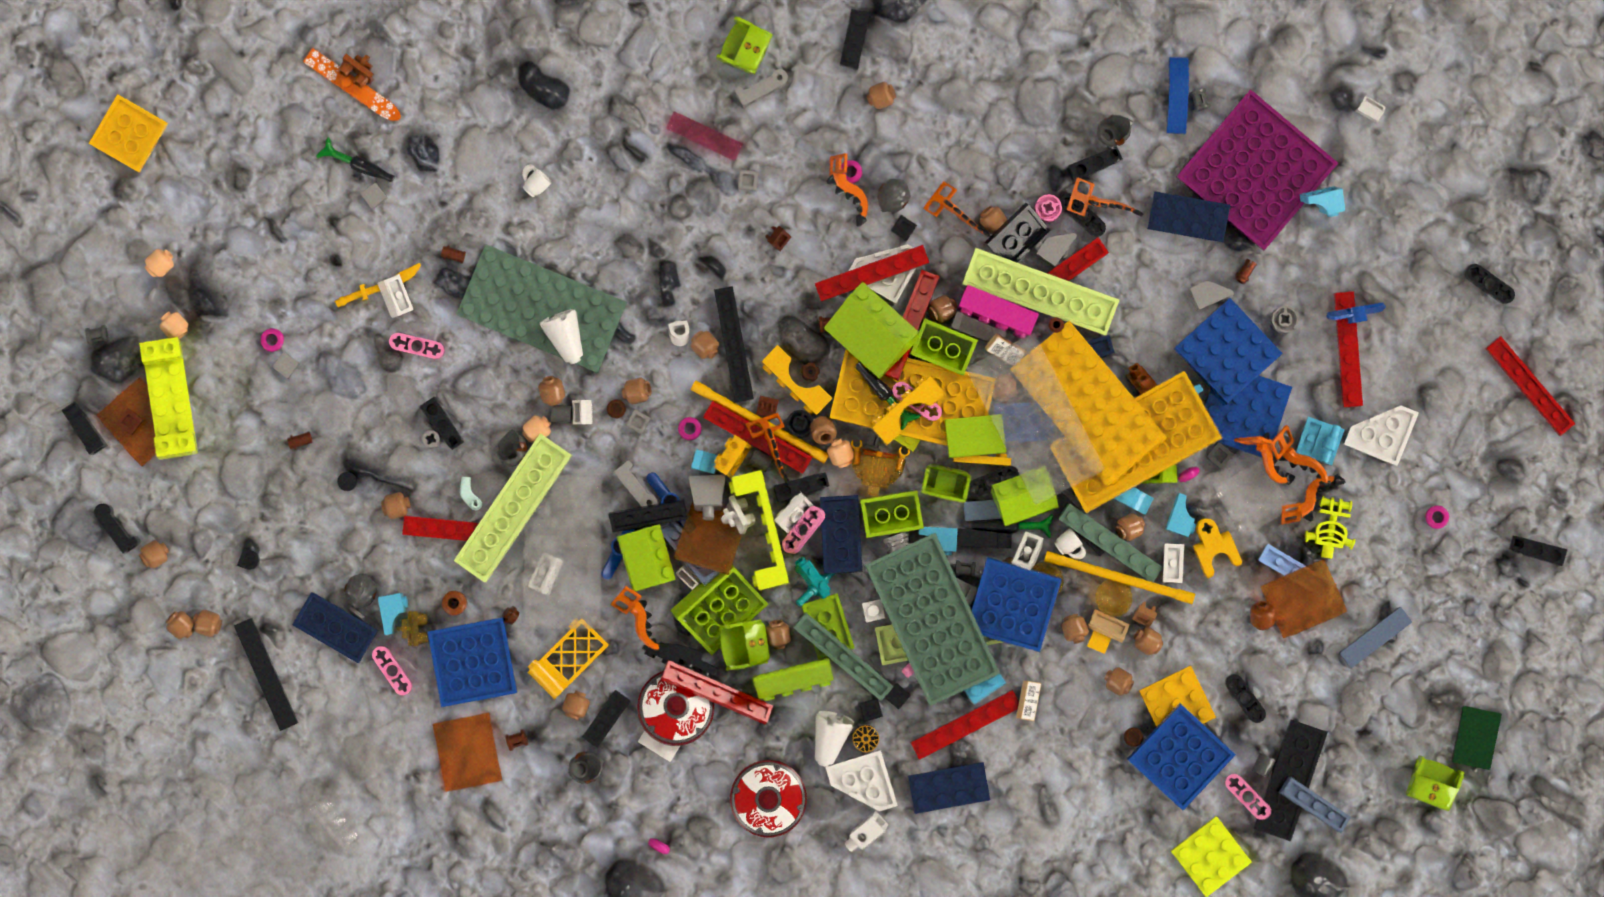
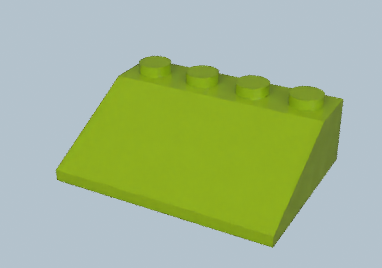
M864 282L848 296L824 327L826 332L878 379L919 340V331Z
M728 559L716 568L719 571L717 577L705 586L701 582L670 610L677 620L711 655L721 648L719 625L751 621L769 605Z
M828 657L753 676L759 699L763 698L764 701L775 699L774 695L781 693L782 697L794 694L793 690L801 689V692L812 690V686L817 684L820 687L831 685L830 681L834 680Z

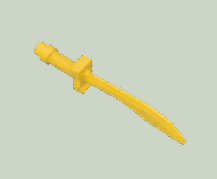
M415 264L399 272L398 274L402 282L404 283L411 279L418 272L421 264ZM366 284L359 285L360 290L339 297V299L335 300V303L339 308L363 297L362 301L369 300L368 295L380 292V288L378 285L365 288Z

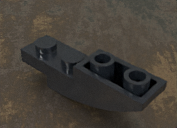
M664 643L670 649L663 653H659L658 650L646 645L642 647L645 650V655L651 658L658 656L662 658L661 662L664 664L668 660L678 664L681 659L683 660V665L689 668L696 666L700 668V673L708 677L711 674L715 676L718 670L717 667L701 660L704 652L685 645Z

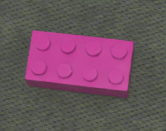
M970 285L966 286L957 307L958 310H961L960 313L969 317L971 315L978 317V321L985 324L989 322L995 324L996 328L1005 332L1007 330L1014 332L1013 336L1020 339L1028 338L1031 335L1039 315L1036 312Z

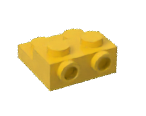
M736 435L727 440L724 446L726 447L723 454L719 453L714 461V468L729 478L735 475L752 448L751 445Z

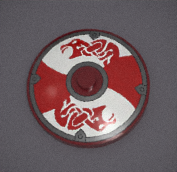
M661 671L651 677L640 692L637 703L639 721L645 732L659 743L669 746L690 744L699 739L709 728L714 715V702L661 680L663 673Z
M775 760L757 761L745 767L736 777L730 793L731 810L737 822L746 831L760 837H777L792 830L802 819L807 804L806 788L799 774L789 765Z

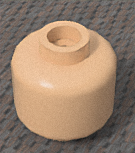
M156 249L145 259V269L153 277H163L174 266L173 255L166 249L164 251Z
M167 312L161 317L160 329L168 338L178 337L181 339L188 333V322L179 312L172 314Z
M534 415L523 425L522 434L528 442L533 443L539 434L545 437L550 435L551 430L549 426L551 423L545 416L541 418L538 415Z
M838 438L830 442L831 445L827 448V453L834 466L843 468L853 463L852 460L855 455L848 440Z

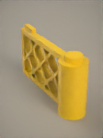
M576 618L569 625L571 629L539 661L535 659L528 666L530 670L527 673L554 700L609 646L583 618L580 620ZM581 624L588 629V637H576V629ZM565 640H574V651H563V642ZM576 640H588V651H576ZM590 640H599L603 646L598 651H590ZM552 653H560V665H552L547 658ZM574 653V665H562V654ZM576 653H588V661L584 665H576ZM562 667H574V675L569 680L562 675Z

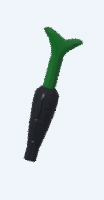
M329 137L326 139L325 148L316 155V158L332 156L350 164L351 169L357 172L384 179L391 183L395 178L394 175L387 173L363 157H351L335 150Z
M861 362L855 366L880 400L887 401L890 405L893 402L898 404L892 396V390L881 379H878ZM904 409L900 415L901 430L906 427L909 421L916 420L921 415L910 413Z
M1053 514L1040 522H1017L1006 527L1002 519L972 522V529L1001 533H1016L1018 530L1039 529L1048 538H1051L1049 526L1053 520Z

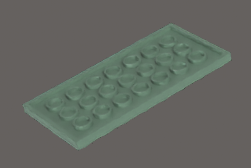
M485 244L456 315L562 358L539 323L548 317L549 319L554 317L557 313L575 309L583 356L580 357L581 361L575 364L599 373L627 302Z
M936 533L865 565L929 706L1000 674Z

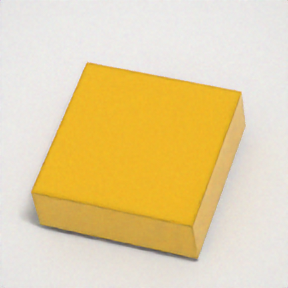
M1093 630L1087 647L1105 654L1111 638Z

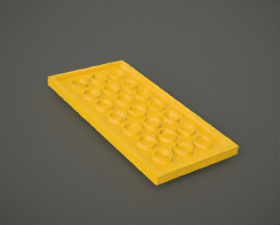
M1070 321L1064 324L1062 331L1054 332L1010 369L1107 487L1167 439L1165 434Z
M845 349L829 418L871 428L874 425L872 421L880 414L883 417L888 413L886 409L890 404L887 401L880 400L875 395L860 372L855 368L860 361ZM911 358L907 359L899 381L886 376L880 378L891 390L897 382H905L915 389L917 387L915 383L923 376L925 378L930 376L945 393L935 402L942 410L940 418L936 421H929L921 416L916 420L909 421L899 435L947 446L945 419L988 416L996 380L995 378L966 371L963 376L936 364ZM904 386L896 387L897 395L900 396L905 393ZM914 403L912 405L919 407L922 403ZM927 404L920 410L923 413L925 409L928 410L930 417L938 415L936 413L937 409L935 407L930 409L927 407ZM908 406L905 408L910 413L918 414ZM900 416V419H899L900 429H901V416Z
M1185 371L1135 398L1167 439L1108 487L1066 437L1049 445L1085 513L1094 510L1223 439Z

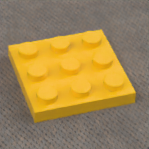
M117 94L89 144L140 173L169 123Z
M1191 665L1138 690L1156 727L1179 703L1202 724L1216 718Z

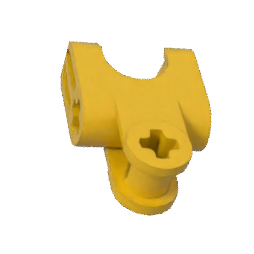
M1206 518L1199 520L1195 529L1200 542L1193 545V550L1204 576L1208 579L1214 576L1212 560L1218 553L1227 555L1232 565L1237 567L1242 565L1241 557L1230 532L1225 531L1220 534L1213 520ZM1204 523L1206 525H1210L1211 527L1208 529V533L1206 531H1202V528H1204Z

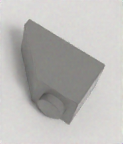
M1069 233L1047 237L1045 241L1041 239L1035 247L1037 250L1035 255L1054 268L1077 234Z
M1202 280L1192 283V288L1188 289L1197 311L1234 294L1233 290L1210 281L1202 282Z

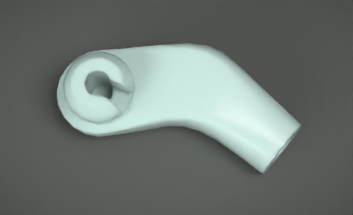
M461 477V498L472 510L477 511L481 509V500L471 490V477Z

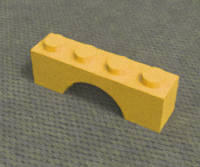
M777 345L762 360L764 364L762 368L769 375L773 373L777 377L776 382L783 389L785 387L792 391L790 396L797 402L801 400L805 404L803 408L810 415L814 413L817 416L833 398L819 385L812 388H803L795 384L789 375L791 357Z
M925 376L921 377L915 383L917 387L914 390L908 389L901 395L903 399L898 404L893 402L886 409L888 411L887 414L883 417L880 414L872 421L874 425L871 428L887 445L901 433L899 419L902 411L907 406L914 403H924L932 406L945 394L930 376L927 378Z

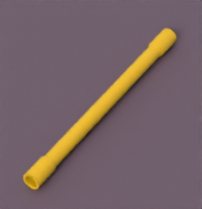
M695 380L690 389L749 422L762 418ZM768 421V423H769V425H770L771 427L776 426V425H774L773 423H771V422ZM782 428L773 431L774 436L802 450L825 464L829 457L827 452L810 445Z
M1047 551L1044 562L1065 566L1158 593L1188 604H1193L1195 593L1164 586L1068 558L1058 553Z

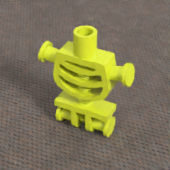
M1323 496L1319 501L1320 507H1329L1328 510L1321 509L1318 513L1329 514V521L1318 523L1315 526L1314 532L1306 530L1305 542L1315 540V544L1323 545L1321 557L1332 559L1334 547L1343 548L1345 545L1350 550L1354 547L1356 539H1348L1346 527L1337 522L1338 516L1350 518L1351 514L1341 513V511L1346 509L1348 512H1351L1352 501L1345 502L1339 498V501L1335 502L1334 497L1328 499ZM1333 506H1337L1336 512L1333 511ZM1322 525H1329L1328 529L1320 530ZM1336 526L1342 530V533L1335 530ZM1327 532V536L1319 537V534ZM1334 534L1339 536L1341 540L1334 538Z

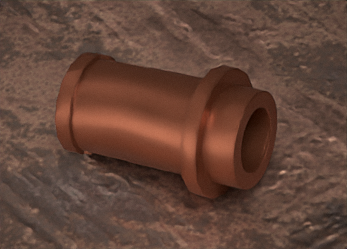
M450 245L443 246L441 257H444V260L450 259L462 264L466 256L465 251L450 248Z
M1246 259L1240 271L1235 274V280L1241 284L1249 282L1248 278L1257 266L1255 262H1250V259Z
M1058 317L1052 318L1049 322L1050 331L1055 333L1062 331L1064 328L1062 319ZM1053 323H1057L1059 327L1054 328Z
M309 431L296 436L290 435V438H287L290 449L294 448L295 450L297 449L296 447L313 443Z

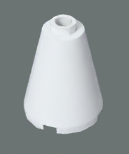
M575 309L557 313L554 317L550 319L548 317L539 323L565 362L574 364L581 361L580 357L583 356Z
M819 711L816 715L815 760L824 767L834 763L854 723L851 718L845 715L841 718L836 716L837 713L830 711Z

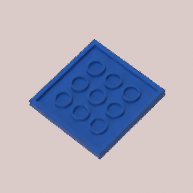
M1231 298L1223 303L1174 348L1226 405L1283 354Z
M1258 376L1227 405L1210 388L1205 408L1223 438L1217 441V443L1220 442L1222 445L1262 458L1261 452L1256 450L1257 445L1238 443L1234 441V438L1260 437L1268 432L1270 440H1273L1277 435L1292 386Z
M987 557L971 610L982 635L1040 652L1062 578L1032 569L1027 570L1011 563Z
M503 617L427 632L441 707L518 693Z
M1179 703L1133 751L1127 760L1181 810H1184L1236 754Z

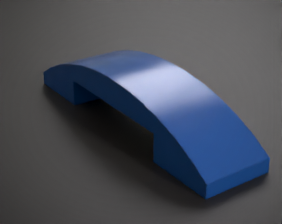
M1169 57L1166 133L1186 134L1189 59Z

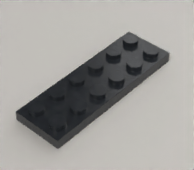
M1290 719L1263 798L1270 806L1271 814L1267 819H1256L1253 829L1291 842L1302 808L1281 795L1279 791L1288 776L1309 789L1328 732ZM1265 806L1260 807L1258 815L1266 814Z

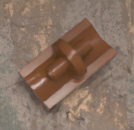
M348 54L344 55L343 63L339 68L340 74L348 77L352 71L356 73L357 76L354 78L353 83L359 88H362L367 83L371 84L374 80V74L369 71L373 66L368 63L370 59L368 55H365L363 58L356 55L354 59Z
M1138 363L1128 368L1129 373L1125 376L1139 395L1158 386L1147 371Z

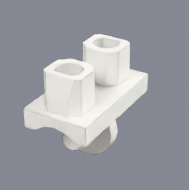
M733 495L728 498L730 502L726 505L727 508L723 510L724 515L721 517V521L723 524L729 523L731 527L736 525L741 535L746 533L748 527L755 524L756 519L753 513L743 514L742 511L748 509L746 499H736Z

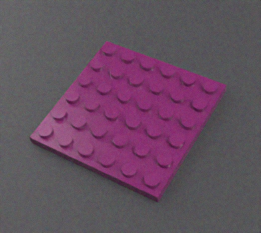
M1250 89L1176 178L1202 200L1230 204L1227 221L1260 249L1265 251L1304 205L1303 202H1300V194L1315 191L1336 167L1338 162Z

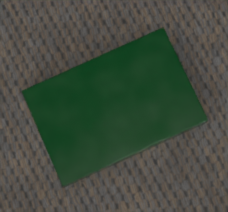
M1463 706L1451 762L1490 770L1502 714Z

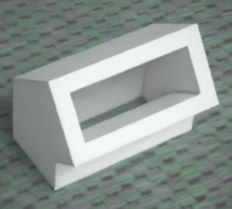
M1365 95L1358 105L1356 112L1377 123L1386 107Z
M592 400L572 401L574 425L593 424Z
M686 564L675 573L691 590L701 582Z

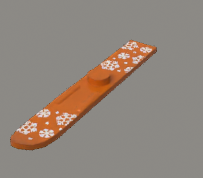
M314 48L311 49L303 62L381 117L391 121H399L401 119L400 111L394 104L367 85L362 88L356 86L353 83L355 78L353 75L350 74L348 77H344L339 73L340 66Z

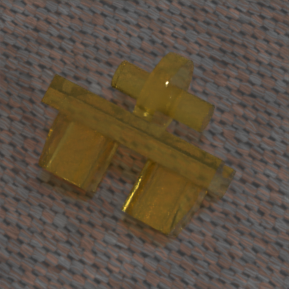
M408 611V627L407 619H402V627H396V631H402V638H408V646H418V644L428 642L427 632H418V625L427 624V614L418 613V611Z

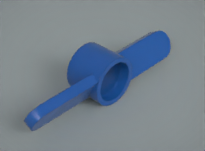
M1384 303L1347 308L1327 312L1326 317L1330 320L1347 318L1348 324L1368 321L1367 314L1381 312L1386 306Z
M651 472L647 475V481L660 497L661 503H664L667 496H675L677 500H680L676 494L668 490L656 473ZM689 516L688 519L678 521L687 533H692L696 528Z
M637 528L624 530L621 535L634 532ZM617 538L612 541V552L601 572V576L606 580L612 578L622 559V553L616 552L614 544L618 540Z

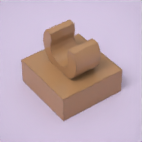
M1144 601L1135 611L1132 620L1150 627L1157 615L1155 612L1156 607L1153 606L1150 610L1145 607L1146 602Z

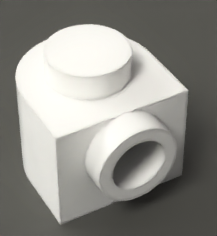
M687 320L668 324L671 342L676 346L686 345L690 339Z

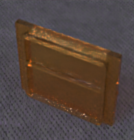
M139 377L120 395H117L97 416L128 453L143 467L156 455L148 385ZM127 408L144 420L133 435H130L116 424Z
M692 501L688 519L685 521L674 558L729 575L742 534L740 535L736 525L731 527L729 523H722L721 517L724 515V508L714 511L713 520H703V512L695 511Z
M1325 559L1260 586L1266 601L1275 608V621L1283 638L1300 633L1347 612Z
M490 713L464 718L460 717L459 719L433 724L446 792L503 780Z

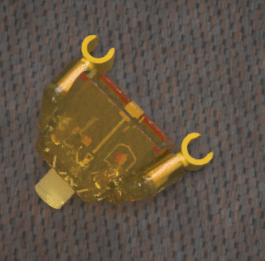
M854 440L851 441V446L854 450L852 468L857 478L861 479V484L868 486L867 493L869 495L878 496L880 488H888L889 484L895 483L903 474L906 464L905 458L910 454L909 448L906 455L901 453L902 446L898 449V454L862 449L863 444L861 440L860 446L855 447L853 445Z

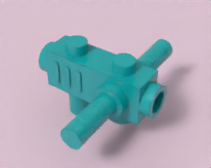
M800 557L796 560L795 572L800 574L808 584V590L795 601L796 604L801 607L813 595L820 596L821 599L826 598L830 594L829 590L831 589L828 586V580L834 574L820 575L810 560H806L805 557Z

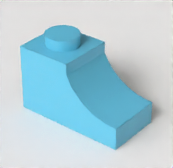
M1332 186L1300 194V202L1317 205L1319 212L1326 214L1328 217L1338 216L1339 212L1345 211L1342 188Z
M696 449L691 468L715 474L716 471H719L714 468V461L718 455Z
M1135 487L1114 498V500L1146 515L1154 499Z
M1177 493L1165 530L1189 537L1195 531V519L1191 518L1187 512V495Z
M924 527V529H918V534L926 537L936 533L945 555H952V552H956V528Z
M403 593L378 597L384 635L395 633L394 627L398 616L402 612H406V608H408L407 596H403Z

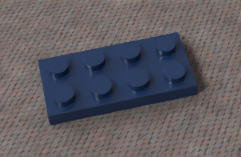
M1154 191L1148 229L1223 243L1230 204Z
M858 495L820 497V508L825 512V519L821 523L824 574L863 572Z
M314 592L310 593L292 624L358 664L379 631Z
M984 762L908 775L915 814L990 800Z

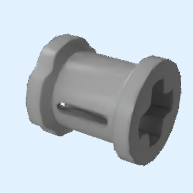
M432 430L425 432L422 437L424 445L429 448L438 447L442 441L440 434ZM434 434L436 442H432L431 444H429L430 440H428V436H433Z

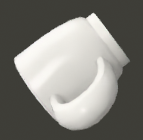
M530 164L524 167L522 176L525 184L523 188L530 196L540 195L551 185L550 179L542 171L536 169L534 165Z
M1071 528L1063 532L1054 542L1062 555L1068 554L1075 560L1083 559L1086 556V549L1082 546V541ZM1080 547V552L1076 554L1071 553Z

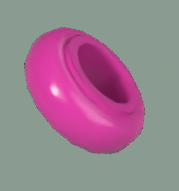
M848 160L847 167H854L856 175L851 178L846 176V179L851 183H856L862 176V167L856 161Z
M270 328L262 333L260 342L265 350L274 352L283 346L284 336L278 329ZM272 334L276 335L278 339L277 343L273 346L267 343L268 336Z
M686 417L678 425V432L685 440H695L701 434V424L694 417ZM687 423H692L696 426L693 434H687L684 431Z
M1192 466L1181 472L1177 479L1181 483L1187 482L1196 477L1200 470L1197 466Z
M1436 505L1428 509L1425 519L1430 527L1441 529L1449 522V513L1446 508ZM1437 511L1443 517L1439 523L1434 522L1432 519L1433 513Z
M655 838L648 840L649 847L662 854L670 852V848L665 843Z

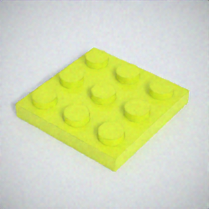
M1217 816L1213 817L1170 850L1205 897H1208L1252 863Z

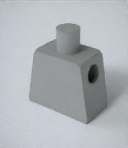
M725 475L689 476V485L695 511L703 512V520H713L714 511L722 510L726 487Z

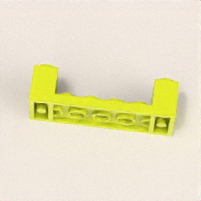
M178 337L139 343L141 359L146 372L157 458L162 460L198 454L181 341Z
M762 470L731 477L732 482H729L731 493H735L736 497L759 492V495H756L758 507H763L764 513L760 515L763 526L767 525L769 532L765 533L767 543L772 544L773 548L770 556L772 563L776 562L777 564L774 567L754 571L755 575L752 576L754 587L762 590L789 583Z

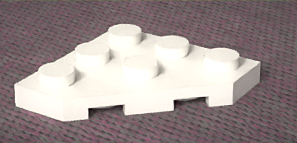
M907 244L856 258L849 271L904 252L913 247ZM915 269L867 286L875 293L896 304Z
M1398 406L1350 426L1343 445L1398 466L1419 412L1404 406Z
M881 750L825 767L831 786L860 802L867 804L877 811L898 806Z

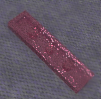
M675 111L666 127L667 130L733 161H736L743 146V143Z

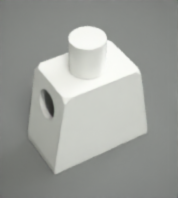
M875 810L851 831V838L844 844L851 852L858 846L862 850L883 834L888 824Z

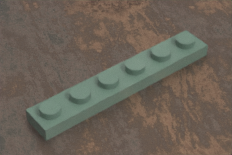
M1070 503L1066 505L1058 517V520L1148 581L1154 582L1163 569L1158 563Z
M805 612L793 626L794 629L880 701L894 687L808 613Z

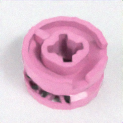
M1050 194L1041 196L1034 207V211L1043 222L1056 220L1062 210L1060 200Z

